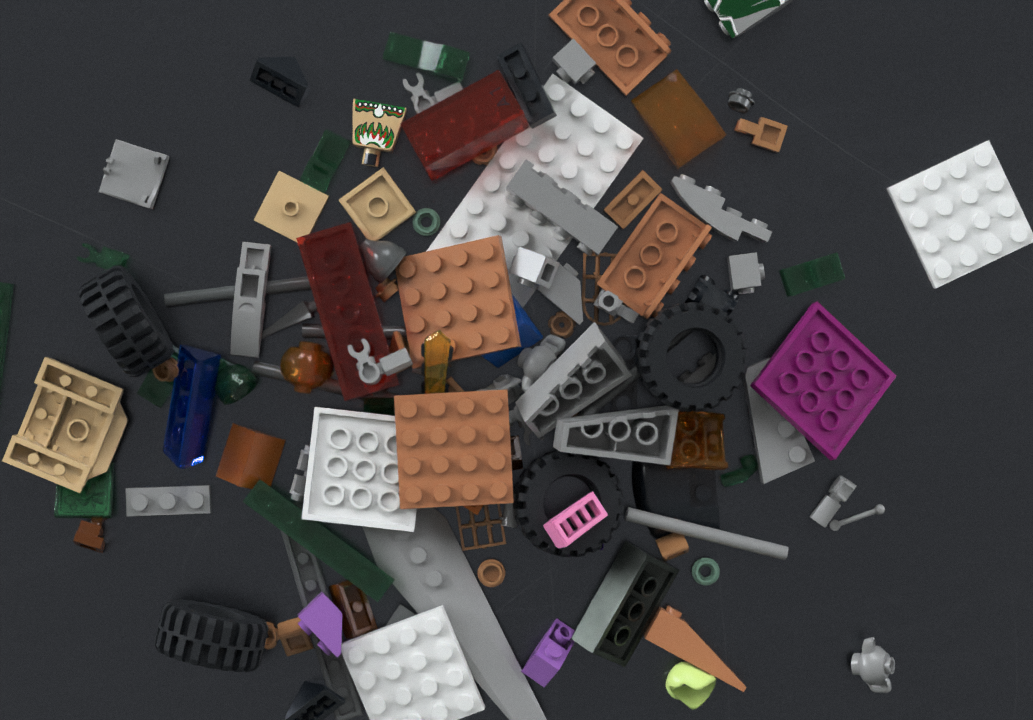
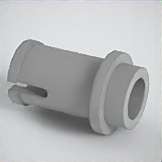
M507 503L504 506L503 517L499 518L502 520V526L518 528L515 520L517 514L516 509H513V503Z

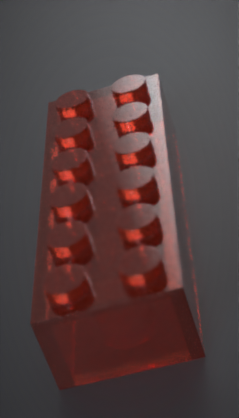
M348 222L296 238L344 401L348 402L401 386L397 372L388 377L384 374L377 384L367 385L359 377V371L356 366L358 360L353 358L348 351V345L351 344L356 353L362 352L364 345L361 340L365 339L370 345L369 356L374 357L376 363L380 362V358L391 354L353 224Z

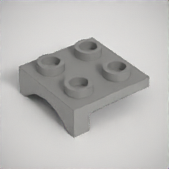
M115 139L111 155L106 159L107 166L103 168L104 176L99 192L153 210L170 157Z

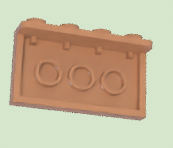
M563 0L549 14V17L571 40L574 39L596 62V66L625 96L671 53L669 48L671 45L670 41L661 32L656 34L649 27L652 24L642 12L637 14L630 7L632 5L630 0Z
M660 193L596 285L604 291H610L617 295L624 305L639 313L645 320L650 315L655 318L664 306L660 301L666 292L671 295L679 285L680 281L676 279L682 270L687 272L695 262L696 258L692 255L698 247L704 249L711 239L712 235L709 231L712 227L704 224Z

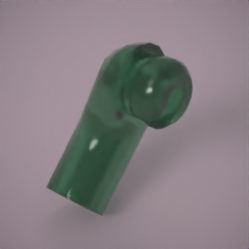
M753 454L741 458L742 468L721 474V480L725 488L746 482L758 470V463H756Z

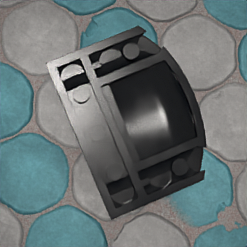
M711 422L676 424L670 465L632 461V490L638 510L720 530ZM647 526L653 538H661L673 533Z

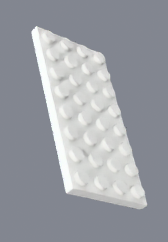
M554 74L551 75L543 87L557 116L533 129L529 126L525 115L521 117L427 250L431 251L497 235L502 236L511 292L522 308L539 285L534 284L533 288L527 287L517 282L519 277L509 273L512 259L517 254L519 247L557 261L572 240V237H569L568 240L564 239L554 232L555 225L548 220L545 224L541 223L531 215L533 212L531 208L525 204L521 208L508 199L510 194L506 191V187L521 165L527 159L534 164L532 167L534 170L546 173L558 183V187L569 190L581 200L582 204H587L594 209L643 140V137Z

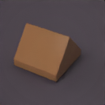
M671 533L655 540L665 562L689 551L687 541L684 535Z

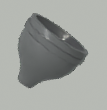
M366 238L359 246L363 252L368 272L380 284L392 273L406 254V251L401 246L390 241H373Z

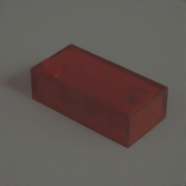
M499 70L400 123L431 181L530 128L523 110Z

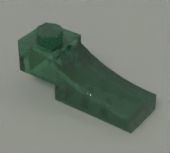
M390 32L382 59L429 74H437L463 82L470 59V52Z

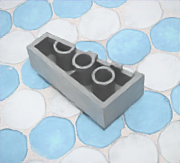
M526 159L506 187V191L510 194L508 199L521 208L524 204L533 210L531 215L541 223L545 224L548 220L556 226L554 232L564 239L568 240L569 237H572L579 242L577 248L588 256H591L592 253L598 256L618 226L591 206L582 204L581 200L569 190L558 187V183L549 175L534 170L532 168L534 164Z
M594 322L515 403L524 422L538 438H541L556 427L557 419L572 417L628 379L632 374L622 356Z
M770 358L748 366L746 374L742 373L759 479L763 484L815 462L805 437L750 387V384Z
M665 405L560 418L556 422L553 447L560 452L670 465L679 409Z

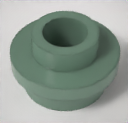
M420 209L413 217V227L420 235H433L440 227V217L433 209ZM424 217L431 218L432 224L430 227L422 226L421 221Z
M700 558L692 566V576L701 585H711L719 578V566L711 558ZM702 567H710L711 572L708 576L701 575L700 570Z

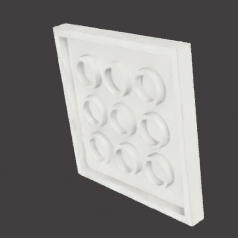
M989 140L886 188L934 289L1033 243V232Z
M315 407L302 519L414 532L417 508L400 509L395 416Z
M443 605L341 643V653L370 720H458L485 709L482 697Z

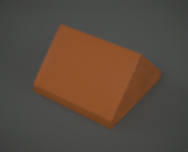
M233 423L216 477L239 487L269 493L286 440Z

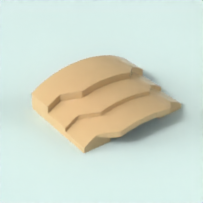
M45 357L34 382L38 386L18 434L12 435L2 461L81 493L88 479L108 471L128 423V418L120 403L124 389L55 359Z

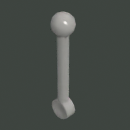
M878 504L872 510L840 521L831 520L829 527L833 531H837L842 525L874 514L882 515L885 512V507Z

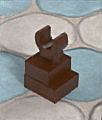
M111 509L108 516H92L91 523L81 520L73 540L76 546L103 553L106 542L104 538H101L104 531L101 525L111 515Z

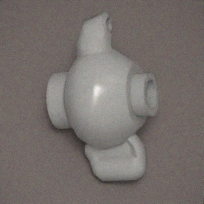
M550 334L541 341L540 346H535L533 349L530 347L524 348L518 358V367L522 368L524 372L521 388L524 392L557 360L556 356L560 355L565 348L566 342L564 339Z
M874 637L866 638L862 644V652L854 653L852 656L853 675H860L872 692L889 693L892 688L888 676L894 673L895 660L881 646L875 645Z

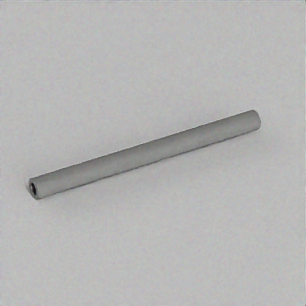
M630 507L627 508L624 520L782 560H786L788 555L787 546Z

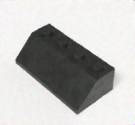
M625 541L596 595L591 600L582 620L577 625L571 639L591 653L626 667L680 570Z

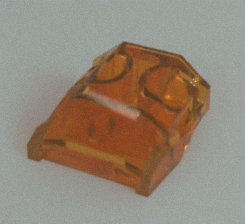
M702 411L678 412L671 463L666 465L667 469H727L728 462H725L723 431L725 414Z

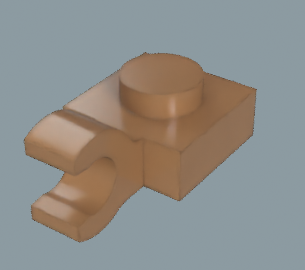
M760 117L758 124L740 118L737 121L735 131L754 136L752 145L779 153L788 126L764 117Z

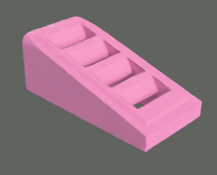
M590 492L550 519L543 527L555 546L563 548L578 539L608 516L594 492ZM585 504H588L595 516L593 518L586 510ZM577 510L586 523L583 524L576 514ZM567 518L570 519V521L572 522V524H573L574 527L576 528L574 531H573V529L571 528V526L569 525V523L567 522V520H566Z

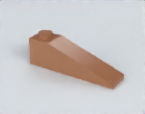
M659 606L643 635L644 638L744 692L746 689L745 684L688 623L680 618L682 613L671 606H667L666 609Z

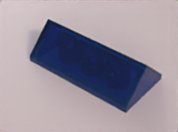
M180 345L177 361L179 374L174 379L163 445L164 454L179 469H186L203 462L221 354L188 345Z

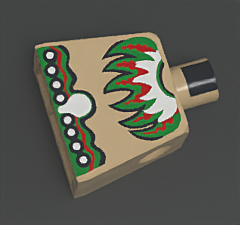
M353 99L354 147L364 148L363 165L378 167L381 152L393 153L407 115L406 108Z

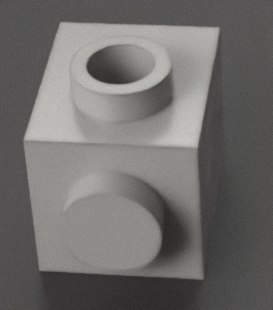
M574 39L552 59L553 63L559 68L556 71L557 74L566 83L571 81L576 85L581 81L584 84L595 74L592 69L596 66V62Z
M519 247L517 254L512 259L509 273L519 277L517 282L527 287L533 288L534 284L550 289L560 263L547 256Z
M757 252L726 257L731 290L738 289V295L755 293L754 287L761 286V280H765L763 263L758 264Z

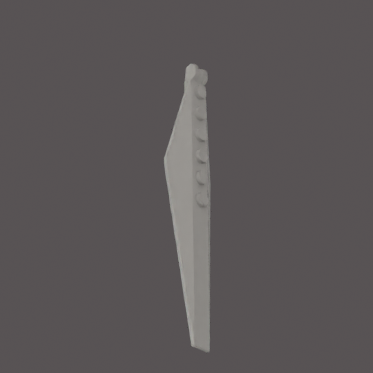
M434 507L417 508L414 532L362 526L377 566L418 614L441 605L444 606L473 678L509 720H547L524 673L521 672L522 669L447 519Z

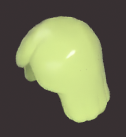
M683 661L676 664L668 673L666 689L671 697L682 701L690 709L694 710L699 708L709 698L717 680L715 676L689 662Z

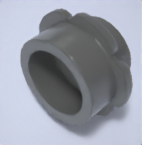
M738 88L736 91L729 92L728 106L735 111L747 113L749 108L754 106L755 102L751 98L752 94L745 89Z

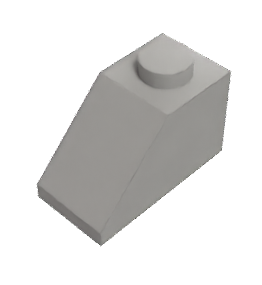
M568 263L564 266L559 264L550 289L539 285L537 290L580 325L583 322L580 280L576 278L579 273Z

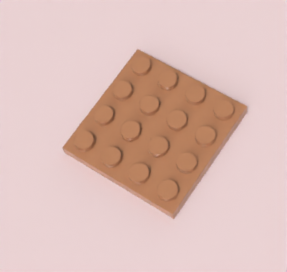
M492 236L405 256L396 266L395 271L408 346L413 362L412 369L421 368V364L425 361L426 367L521 347L502 236ZM426 341V357L424 358L421 356V344ZM451 345L454 348L452 360L448 361L449 348Z
M508 389L394 396L400 509L514 503Z

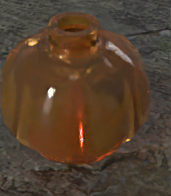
M300 341L299 347L291 346L283 354L280 370L284 379L294 386V391L310 394L311 389L323 386L330 379L333 363L330 355L327 352L321 351L322 344Z

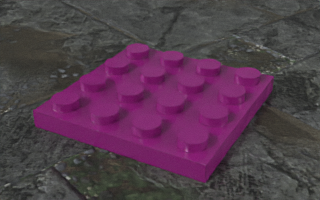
M817 301L811 304L750 384V387L829 460H835L896 378V375Z

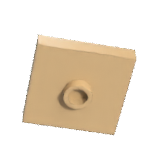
M384 167L339 199V202L364 236L373 241H379L417 213Z
M279 171L254 221L305 246L329 196Z

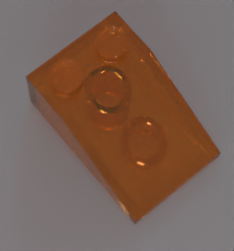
M677 69L631 100L677 169L726 136V133L711 111Z

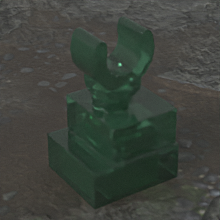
M83 243L82 246L89 249L90 255L88 258L78 256L77 260L82 263L94 262L97 263L96 266L108 270L114 265L125 267L129 254L103 246L100 253L96 251L94 246Z

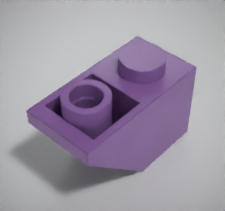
M321 592L297 614L301 619L298 625L308 635L314 633L320 639L317 645L328 656L333 653L338 657L341 654L342 612Z
M556 618L532 652L521 672L545 687L559 671L575 642L571 637L575 631Z

